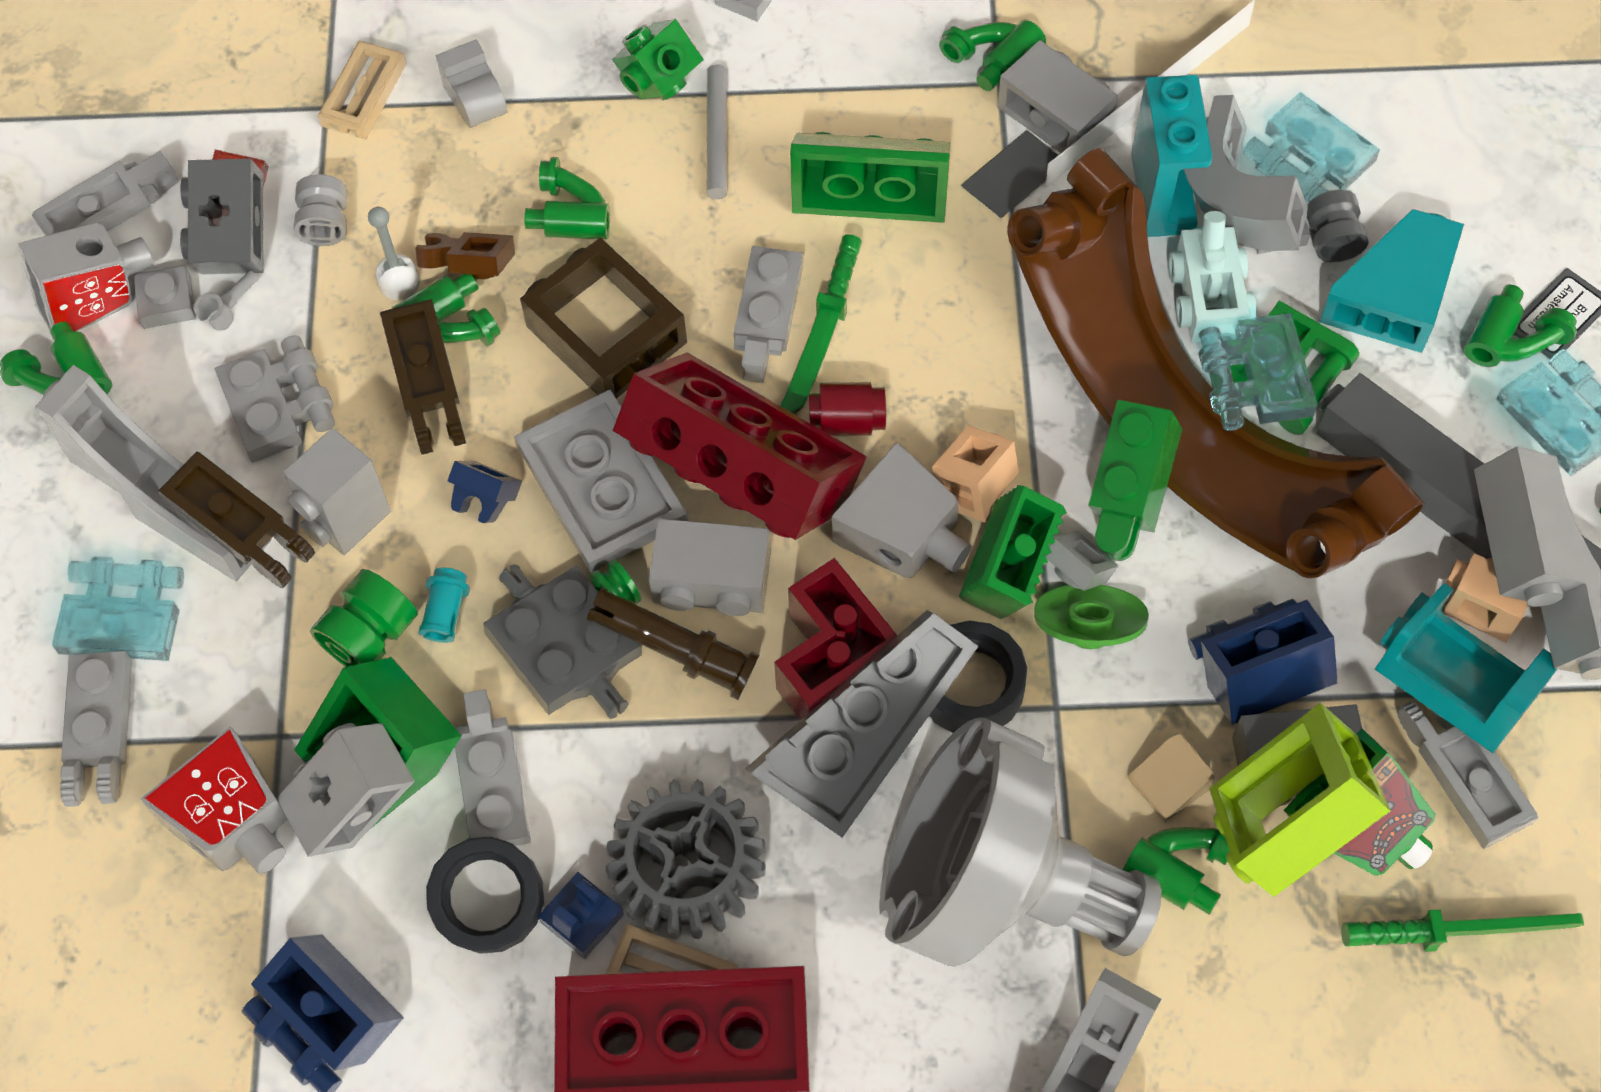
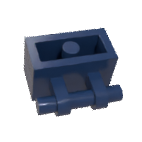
M1289 599L1277 605L1269 601L1254 607L1253 614L1230 623L1222 619L1207 625L1205 633L1188 639V645L1193 657L1196 660L1204 658L1207 687L1232 725L1238 723L1241 716L1264 713L1338 683L1334 636L1308 600L1296 603L1294 599Z
M322 934L289 938L251 983L261 996L253 997L242 1009V1014L255 1026L253 1034L265 1047L273 1045L292 1065L290 1073L303 1086L310 1083L317 1092H335L341 1085L342 1079L334 1071L366 1063L404 1019L385 997Z

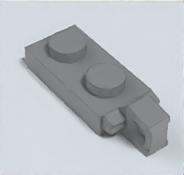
M161 151L138 165L136 162L123 165L121 161H118L33 211L31 215L45 236L93 223L104 225L105 229L109 231L151 206L150 204H154L160 198V195L177 184L179 179Z
M752 246L734 329V350L744 351L742 367H744L743 380L764 383L769 355L781 356L782 351L787 350L803 269L802 252Z
M486 689L463 693L468 725L455 727L462 735L455 746L469 838L494 837L510 842L515 846L531 843L513 733L508 727L507 718L493 719L490 699L488 700Z

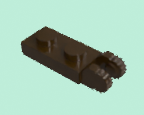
M429 299L381 311L380 316L407 417L411 416L421 455L433 452L432 446L434 444L424 413L440 408L445 410L447 418L446 428L449 439L453 441L454 446L466 444L456 406L460 402L433 300Z
M196 451L158 490L159 496L164 502L247 565L250 562L261 575L280 588H284L292 577L284 565L274 560L262 550L272 537L293 557L300 559V561L302 560L304 563H307L315 555L311 544L285 524L282 515L200 452Z

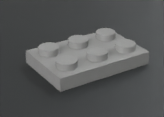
M607 390L514 436L519 452L590 573L607 565L613 559L617 560L655 541L658 519L688 521L686 511L652 456L637 452L630 446L629 440L612 431L621 406L611 390Z

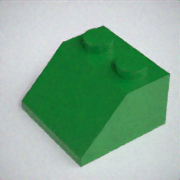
M392 657L344 667L294 751L304 762H307L324 745V737L333 729L348 723H352L356 727L382 723L415 782L372 826L374 827L437 776L462 735Z

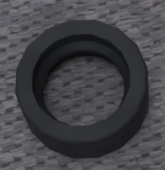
M969 620L951 624L953 628L978 646L975 652L988 655L997 660L1003 667L1006 676L1005 689L993 703L978 707L960 705L944 695L929 715L935 724L951 733H954L963 724L975 718H986L1002 726L1006 725L1014 718L1022 705L1028 668L1021 647L1009 633L990 623Z
M494 837L468 838L449 848L433 866L426 886L427 911L436 930L453 945L479 954L503 952L521 943L537 925L538 915L544 906L543 880L534 862L514 844ZM481 860H494L505 864L515 873L520 884L521 900L516 914L507 924L490 931H477L468 928L456 917L451 906L450 891L456 876L464 867Z

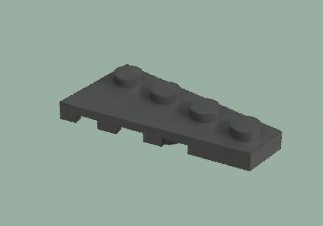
M926 610L745 769L843 838L978 646L935 613Z

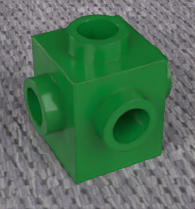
M677 19L652 23L649 27L642 25L636 28L623 39L622 43L625 48L612 59L620 71L619 76L623 85L629 92L638 96L640 100L656 97L666 100L676 95L686 85L684 77L704 60Z

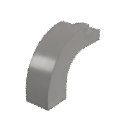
M1234 95L1214 96L1209 117H1206L1213 157L1211 165L1207 168L1184 169L1204 215L1210 211L1223 213L1226 216L1225 228L1234 227L1236 240L1240 245L1261 250H1299L1308 206L1296 175L1252 176L1237 170L1247 126Z
M1105 968L1041 1092H1114L1161 998Z

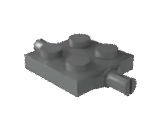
M517 564L510 566V572L507 568L504 569L499 576V580L516 600L511 606L483 623L484 633L546 713L550 715L572 700L592 695L606 712L609 719L616 718L617 711L619 714H622L627 709L628 702L624 700L612 685L611 680L621 668L642 656V645L602 625L587 620L588 613L591 608H594L593 602L599 592L578 566H574L547 584L538 585L537 587L532 585Z

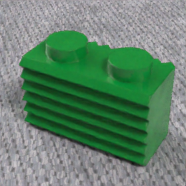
M1017 485L1008 494H1004V497H1000L999 500L996 499L959 594L961 600L999 619L1008 617L1033 603L1031 595L1037 593L1035 585L1041 583L1038 576L1044 573L1042 566L1048 563L1046 556L1052 553L1050 546L1056 543L1053 536L1059 533L1057 526L1063 523L1061 516L1067 513L1064 506L1022 485Z

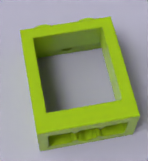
M1321 703L1209 788L1217 811L1213 816V820L1221 834L1226 838L1230 850L1226 854L1228 864L1243 882L1250 884L1254 881L1273 897L1390 812V808L1358 735ZM1324 773L1330 787L1266 834L1261 820Z

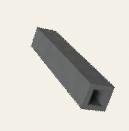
M1359 373L1345 388L1340 384L1333 387L1319 406V410L1324 414L1316 434L1345 456L1384 457L1425 502V506L1420 511L1422 514L1476 554L1486 559L1492 558L1474 469L1484 463L1362 373ZM1582 535L1593 558L1601 569V549Z

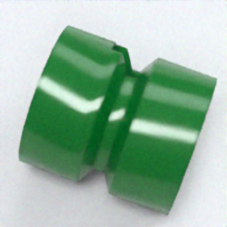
M361 569L341 593L343 606L330 605L312 626L310 633L314 640L330 656L343 666L348 667L382 659L386 654L384 641L386 639L397 640L417 617L418 612L411 601L389 581L370 570Z

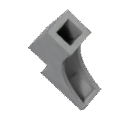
M73 365L60 380L53 382L46 389L42 400L35 407L71 463L118 491L137 520L237 582L251 563L244 564L169 506L159 496L158 490L184 465L144 432L112 401L89 374ZM271 540L262 548V550L266 548V546L271 542Z
M1516 446L1474 469L1499 593L1501 596L1524 600L1529 606H1541L1554 669L1579 673L1581 678L1586 680L1601 679V569L1584 541L1573 516L1563 485L1557 457Z

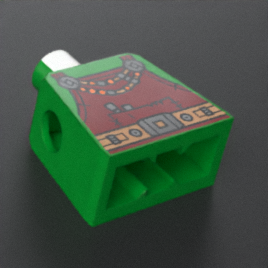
M1361 728L1357 735L1387 801L1390 812L1334 854L1374 876L1384 874L1397 860L1408 869H1416L1422 866L1431 856L1432 843L1423 833L1434 822L1435 813L1396 760ZM1323 773L1307 785L1284 809V812L1289 817L1330 787L1325 774Z

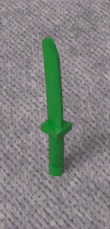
M851 234L843 235L839 246V253H837L834 262L835 266H833L830 275L831 279H829L826 288L827 292L825 294L818 292L816 319L791 383L780 405L793 414L801 410L808 399L829 348L838 319L845 321L847 298L844 295L847 293L848 282L851 280L852 269L855 267L857 255L862 244L861 239Z
M1429 910L1422 919L1392 920L1388 922L1371 921V923L1367 921L1362 923L1344 922L1341 927V937L1346 947L1370 946L1373 944L1390 945V943L1398 945L1411 942V944L1423 943L1424 952H1436L1441 944L1447 943V936L1576 928L1583 926L1584 920L1582 913L1443 921L1441 910Z

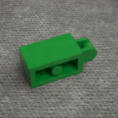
M1117 400L1088 504L1099 518L1095 533L1096 543L1111 560L1124 561L1134 553L1140 530L1155 532L1183 430L1172 410Z

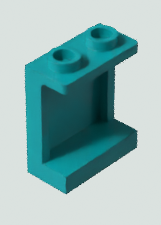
M1197 75L1146 77L1131 156L1136 186L1143 193L1146 203L1147 237L1181 235L1182 230L1197 228L1198 220L1193 191L1184 169L1207 168L1211 165L1213 158L1200 81Z
M1443 583L1431 597L1421 592L1404 616H1399L1393 622L1379 642V645L1387 651L1374 670L1491 753H1494L1558 669H1554L1551 653L1543 648L1529 667L1524 670L1444 615L1441 609L1454 589Z

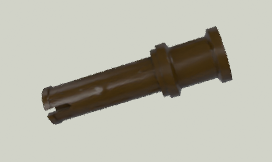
M604 587L600 589L593 602L595 606L590 609L587 616L588 621L602 625L683 664V671L687 673L686 676L692 679L701 676L730 690V697L739 700L760 654L754 651L747 655L716 640V633L710 630L707 632L702 630L700 634L694 633L609 592Z

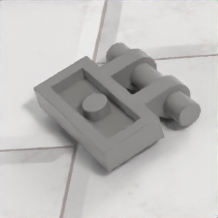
M289 336L281 342V348L285 357L279 363L271 365L267 353L263 349L214 368L252 463L302 444L303 442L296 427L298 425L312 421L317 432L328 431L335 425V420L331 413L333 401L326 387L320 386L315 374L318 369L315 357L311 350L305 349L299 336ZM296 383L300 395L298 399L287 403L281 388Z

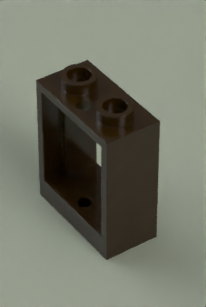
M601 237L587 248L576 250L562 267L547 278L535 281L528 288L525 295L520 298L526 327L597 395L611 390L617 399L628 390L634 373L664 362L687 344L684 314ZM605 275L649 318L599 357L555 313Z

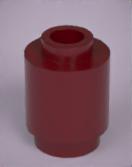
M871 382L820 383L819 393L809 394V423L814 426H820L822 431L831 436H872V430H885V387H872Z

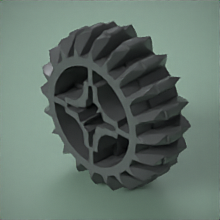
M673 779L669 784L670 795L662 798L659 791L650 786L647 791L650 805L647 807L639 802L630 801L628 811L633 821L616 819L613 826L615 833L620 838L607 842V853L615 860L606 865V873L608 879L618 881L612 888L615 900H629L625 910L630 919L633 920L646 914L645 928L651 933L659 929L661 924L666 921L668 936L674 940L681 934L682 925H690L693 937L699 940L703 937L704 932L702 923L711 920L713 927L717 931L722 932L726 929L723 912L727 910L733 916L742 918L745 914V905L739 897L746 899H756L758 897L759 886L752 879L765 876V862L758 859V857L766 852L765 840L753 837L759 830V824L755 817L742 818L745 813V804L740 798L725 805L726 790L721 785L714 789L709 797L704 796L702 781L697 779L691 785L690 793H682L679 782ZM689 821L684 828L678 831L662 829L673 823ZM713 828H716L725 835L734 848L735 857L731 868L721 864L720 856L708 850L711 844L710 833ZM642 850L652 854L653 861L663 867L660 875L662 885L658 892L652 889L638 872ZM695 850L697 861L691 864L687 859L688 866H678L677 868L675 857L682 854L685 859V852H694ZM704 886L712 889L701 896L682 899L687 890L693 887Z

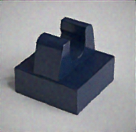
M454 461L447 482L454 484L451 500L452 510L458 513L467 512L471 500L477 497L482 504V510L478 517V521L481 523L495 522L506 503L516 500L522 484V480L477 461Z
M577 872L538 915V918L542 925L582 958L586 959L623 917L624 912L619 904Z

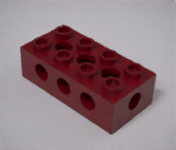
M688 352L633 374L612 430L629 440L630 446L637 452L659 458L674 467V472L682 479L704 485L719 494L720 500L727 506L749 512L764 521L767 529L774 534L794 540L799 539L832 519L833 514L851 495L867 458L864 454Z
M804 966L555 976L554 1092H810ZM750 1029L761 1035L760 1041L749 1049H738L729 1043L731 1037L740 1030ZM690 1032L699 1037L696 1045L688 1051L676 1052L668 1048L669 1041L678 1033ZM619 1035H630L636 1038L634 1046L624 1054L613 1055L606 1052L609 1042Z

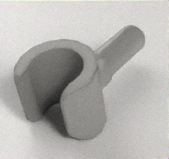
M248 271L221 297L214 293L201 295L193 305L195 315L201 321H204L213 311L217 310L210 317L209 323L215 330H226L233 322L231 308L258 281L257 275L252 271Z

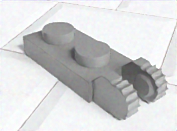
M126 651L69 655L61 754L63 765L61 766L60 775L62 803L66 807L79 806L81 801H83L86 767H97L96 791L100 803L111 804L118 801L121 765L126 764L132 665L131 658Z
M1410 701L1398 708V718L1403 729L1407 732V736L1413 744L1420 747L1419 753L1483 850L1535 823L1539 818L1537 812L1496 752L1491 753L1433 711L1442 728L1447 730L1438 735L1427 717L1422 713V710L1414 702Z

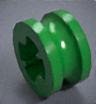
M613 559L608 562V570L606 572L600 573L596 570L590 574L591 581L598 592L604 587L609 592L634 604L641 602V596L635 583L617 560Z

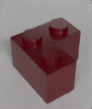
M835 557L788 587L789 617L807 640L774 662L776 690L800 720L898 636Z

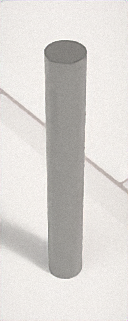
M711 65L707 68V196L711 199H723L727 196V70L722 65Z

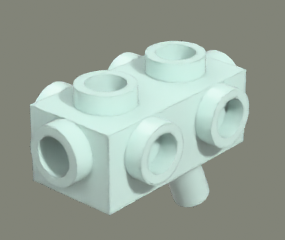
M1218 211L1207 212L1204 215L1203 226L1193 230H1182L1177 252H1170L1168 261L1170 281L1172 284L1181 283L1183 296H1178L1176 299L1178 327L1189 328L1191 342H1205L1206 347L1213 350L1229 348L1237 342V339H1244L1248 324L1254 323L1256 319L1254 293L1252 291L1246 292L1244 279H1246L1248 273L1246 249L1244 247L1238 248L1234 227L1225 228L1226 216Z

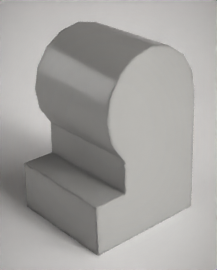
M477 39L436 55L443 87L469 128L508 113L500 86L491 73L485 54Z

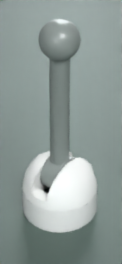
M377 206L368 213V221L377 229L385 257L377 265L376 280L381 293L387 298L393 300L406 299L417 291L420 284L419 274L415 264L409 257L395 253L387 228L390 218L389 213L385 208Z

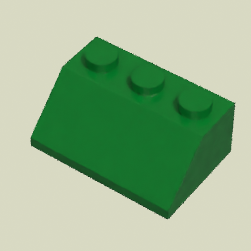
M826 132L814 134L796 133L790 149L792 213L945 223L950 142L934 141L926 138L916 140L892 139L877 135L865 137L832 135Z

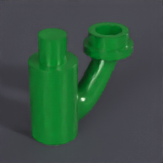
M1022 20L1017 25L1008 22H993L965 30L955 26L948 27L942 35L943 39L940 41L939 47L948 60L953 63H961L963 60H969L975 54V46L999 42L983 59L984 70L976 77L978 85L983 90L991 91L997 84H1000V76L1037 42L1041 40L1046 44V37L1043 31L1029 20Z
M551 157L550 161L541 160L539 167L540 191H547L552 196H558L559 190L562 188L575 196L580 202L546 201L544 209L526 208L524 215L525 229H544L545 237L598 239L601 237L602 239H608L610 207L609 203L605 202L601 193L586 180L561 168L559 157Z
M463 274L453 281L445 275L392 307L393 309L432 299L444 343L480 339L488 347L494 343V338L501 334L495 319L485 307L478 311L472 309L467 312L468 322H441L464 308V298L479 290L471 274Z
M1505 285L1500 295H1494L1488 299L1464 347V353L1470 361L1483 367H1495L1500 361L1512 362L1523 360L1538 354L1554 344L1564 345L1571 343L1577 333L1576 318L1567 310L1550 308L1545 314L1539 316L1535 324V333L1520 339H1512L1524 314V309L1520 304L1524 292L1518 286Z
M59 322L52 326L50 334L54 342L51 345V353L63 374L74 365L89 374L101 389L108 394L112 389V382L85 334L73 331L68 322ZM24 349L13 350L7 353L0 361V376L3 382L9 386L24 385L44 395L46 389L53 382L62 378L40 372L41 364L38 358Z
M1176 827L1158 831L1147 839L1142 837L1136 844L1122 870L1126 872L1139 870L1154 877L1160 883L1161 897L1183 910L1190 903L1210 915L1222 894L1201 883L1205 876L1204 873L1175 857L1172 853L1179 850L1207 849L1210 852L1206 860L1211 863L1217 860L1226 865V854L1230 850L1226 838L1219 829Z

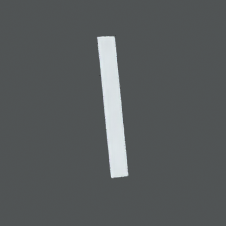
M1255 0L1158 77L1188 75L1249 26ZM1143 89L1048 163L1045 188L1074 166L1085 154L1094 150L1139 114Z

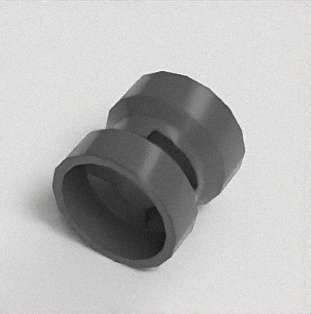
M1342 189L1331 190L1316 196L1307 204L1309 225L1317 231L1313 242L1319 259L1326 262H1342L1360 255L1367 248L1369 241L1364 224L1357 220L1361 210L1356 194Z

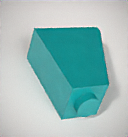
M1412 209L1332 285L1319 322L1422 353L1437 319L1464 224L1447 219L1440 214L1425 213Z

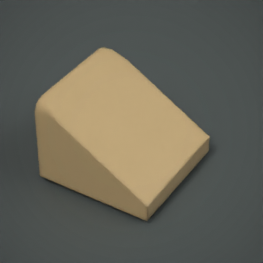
M1179 732L1166 740L1128 775L1131 783L1164 822L1208 792L1215 778V774Z

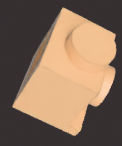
M968 425L932 466L934 477L958 500V513L984 523L989 519L991 515L990 507L1019 474L1014 441L1006 439L999 434L989 433Z
M1474 553L1468 563L1457 559L1445 582L1454 590L1443 613L1504 642L1508 641L1528 607L1527 602L1524 600L1500 595L1492 558L1486 559Z

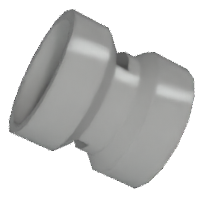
M315 174L303 177L297 182L295 202L300 209L294 217V233L302 242L315 246H331L345 238L347 220L342 211L347 205L348 190L340 179L330 175Z

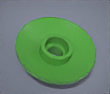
M1065 585L1044 593L1037 600L1034 618L1038 626L1054 638L1075 644L1083 649H1099L1103 646L1126 643L1140 636L1148 626L1149 612L1139 598L1115 587L1099 585L1083 591L1081 588Z

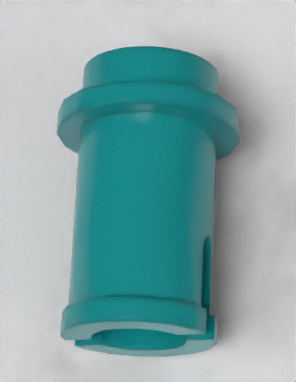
M441 567L436 568L433 576L427 578L425 587L429 590V596L422 625L419 627V635H423V638L439 643L454 641L462 598L469 596L470 587L466 584V574L456 569Z

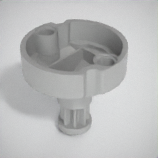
M975 718L959 727L939 748L921 775L905 806L893 836L884 867L880 889L879 914L888 917L885 937L889 941L947 966L954 967L967 963L1024 915L1031 916L1054 927L1063 924L1100 939L1106 949L1121 956H1129L1140 949L1149 937L1160 910L1162 890L1159 881L1154 877L1139 870L1123 871L1092 857L1091 851L1086 847L1059 836L1054 768L1052 764L1042 760L1045 750L1044 745L989 719Z

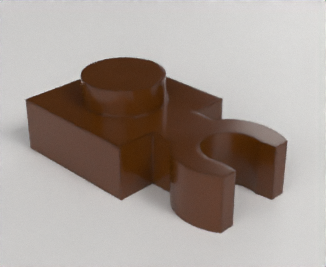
M464 232L460 238H450L446 234L429 233L425 235L426 245H417L415 247L418 267L433 269L448 266L449 273L471 274L477 280L499 276L515 255L513 235Z

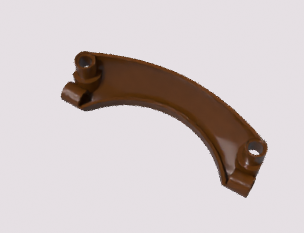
M1097 148L1088 152L1074 164L1067 175V181L1073 188L1051 192L1043 205L1019 209L1011 215L1007 227L1009 242L1014 249L1024 278L1045 325L1084 392L1109 426L1111 425L1117 400L1172 410L1183 430L1167 487L1220 529L1269 559L1295 571L1300 576L1310 579L1318 578L1349 564L1361 552L1379 545L1388 536L1399 531L1423 509L1425 502L1384 457L1342 456L1297 446L1272 435L1249 421L1231 407L1207 383L1184 351L1165 314L1150 261L1146 203L1143 193L1103 148ZM1320 541L1322 542V544H1323L1324 547H1325L1326 554L1324 553L1323 549L1321 548Z

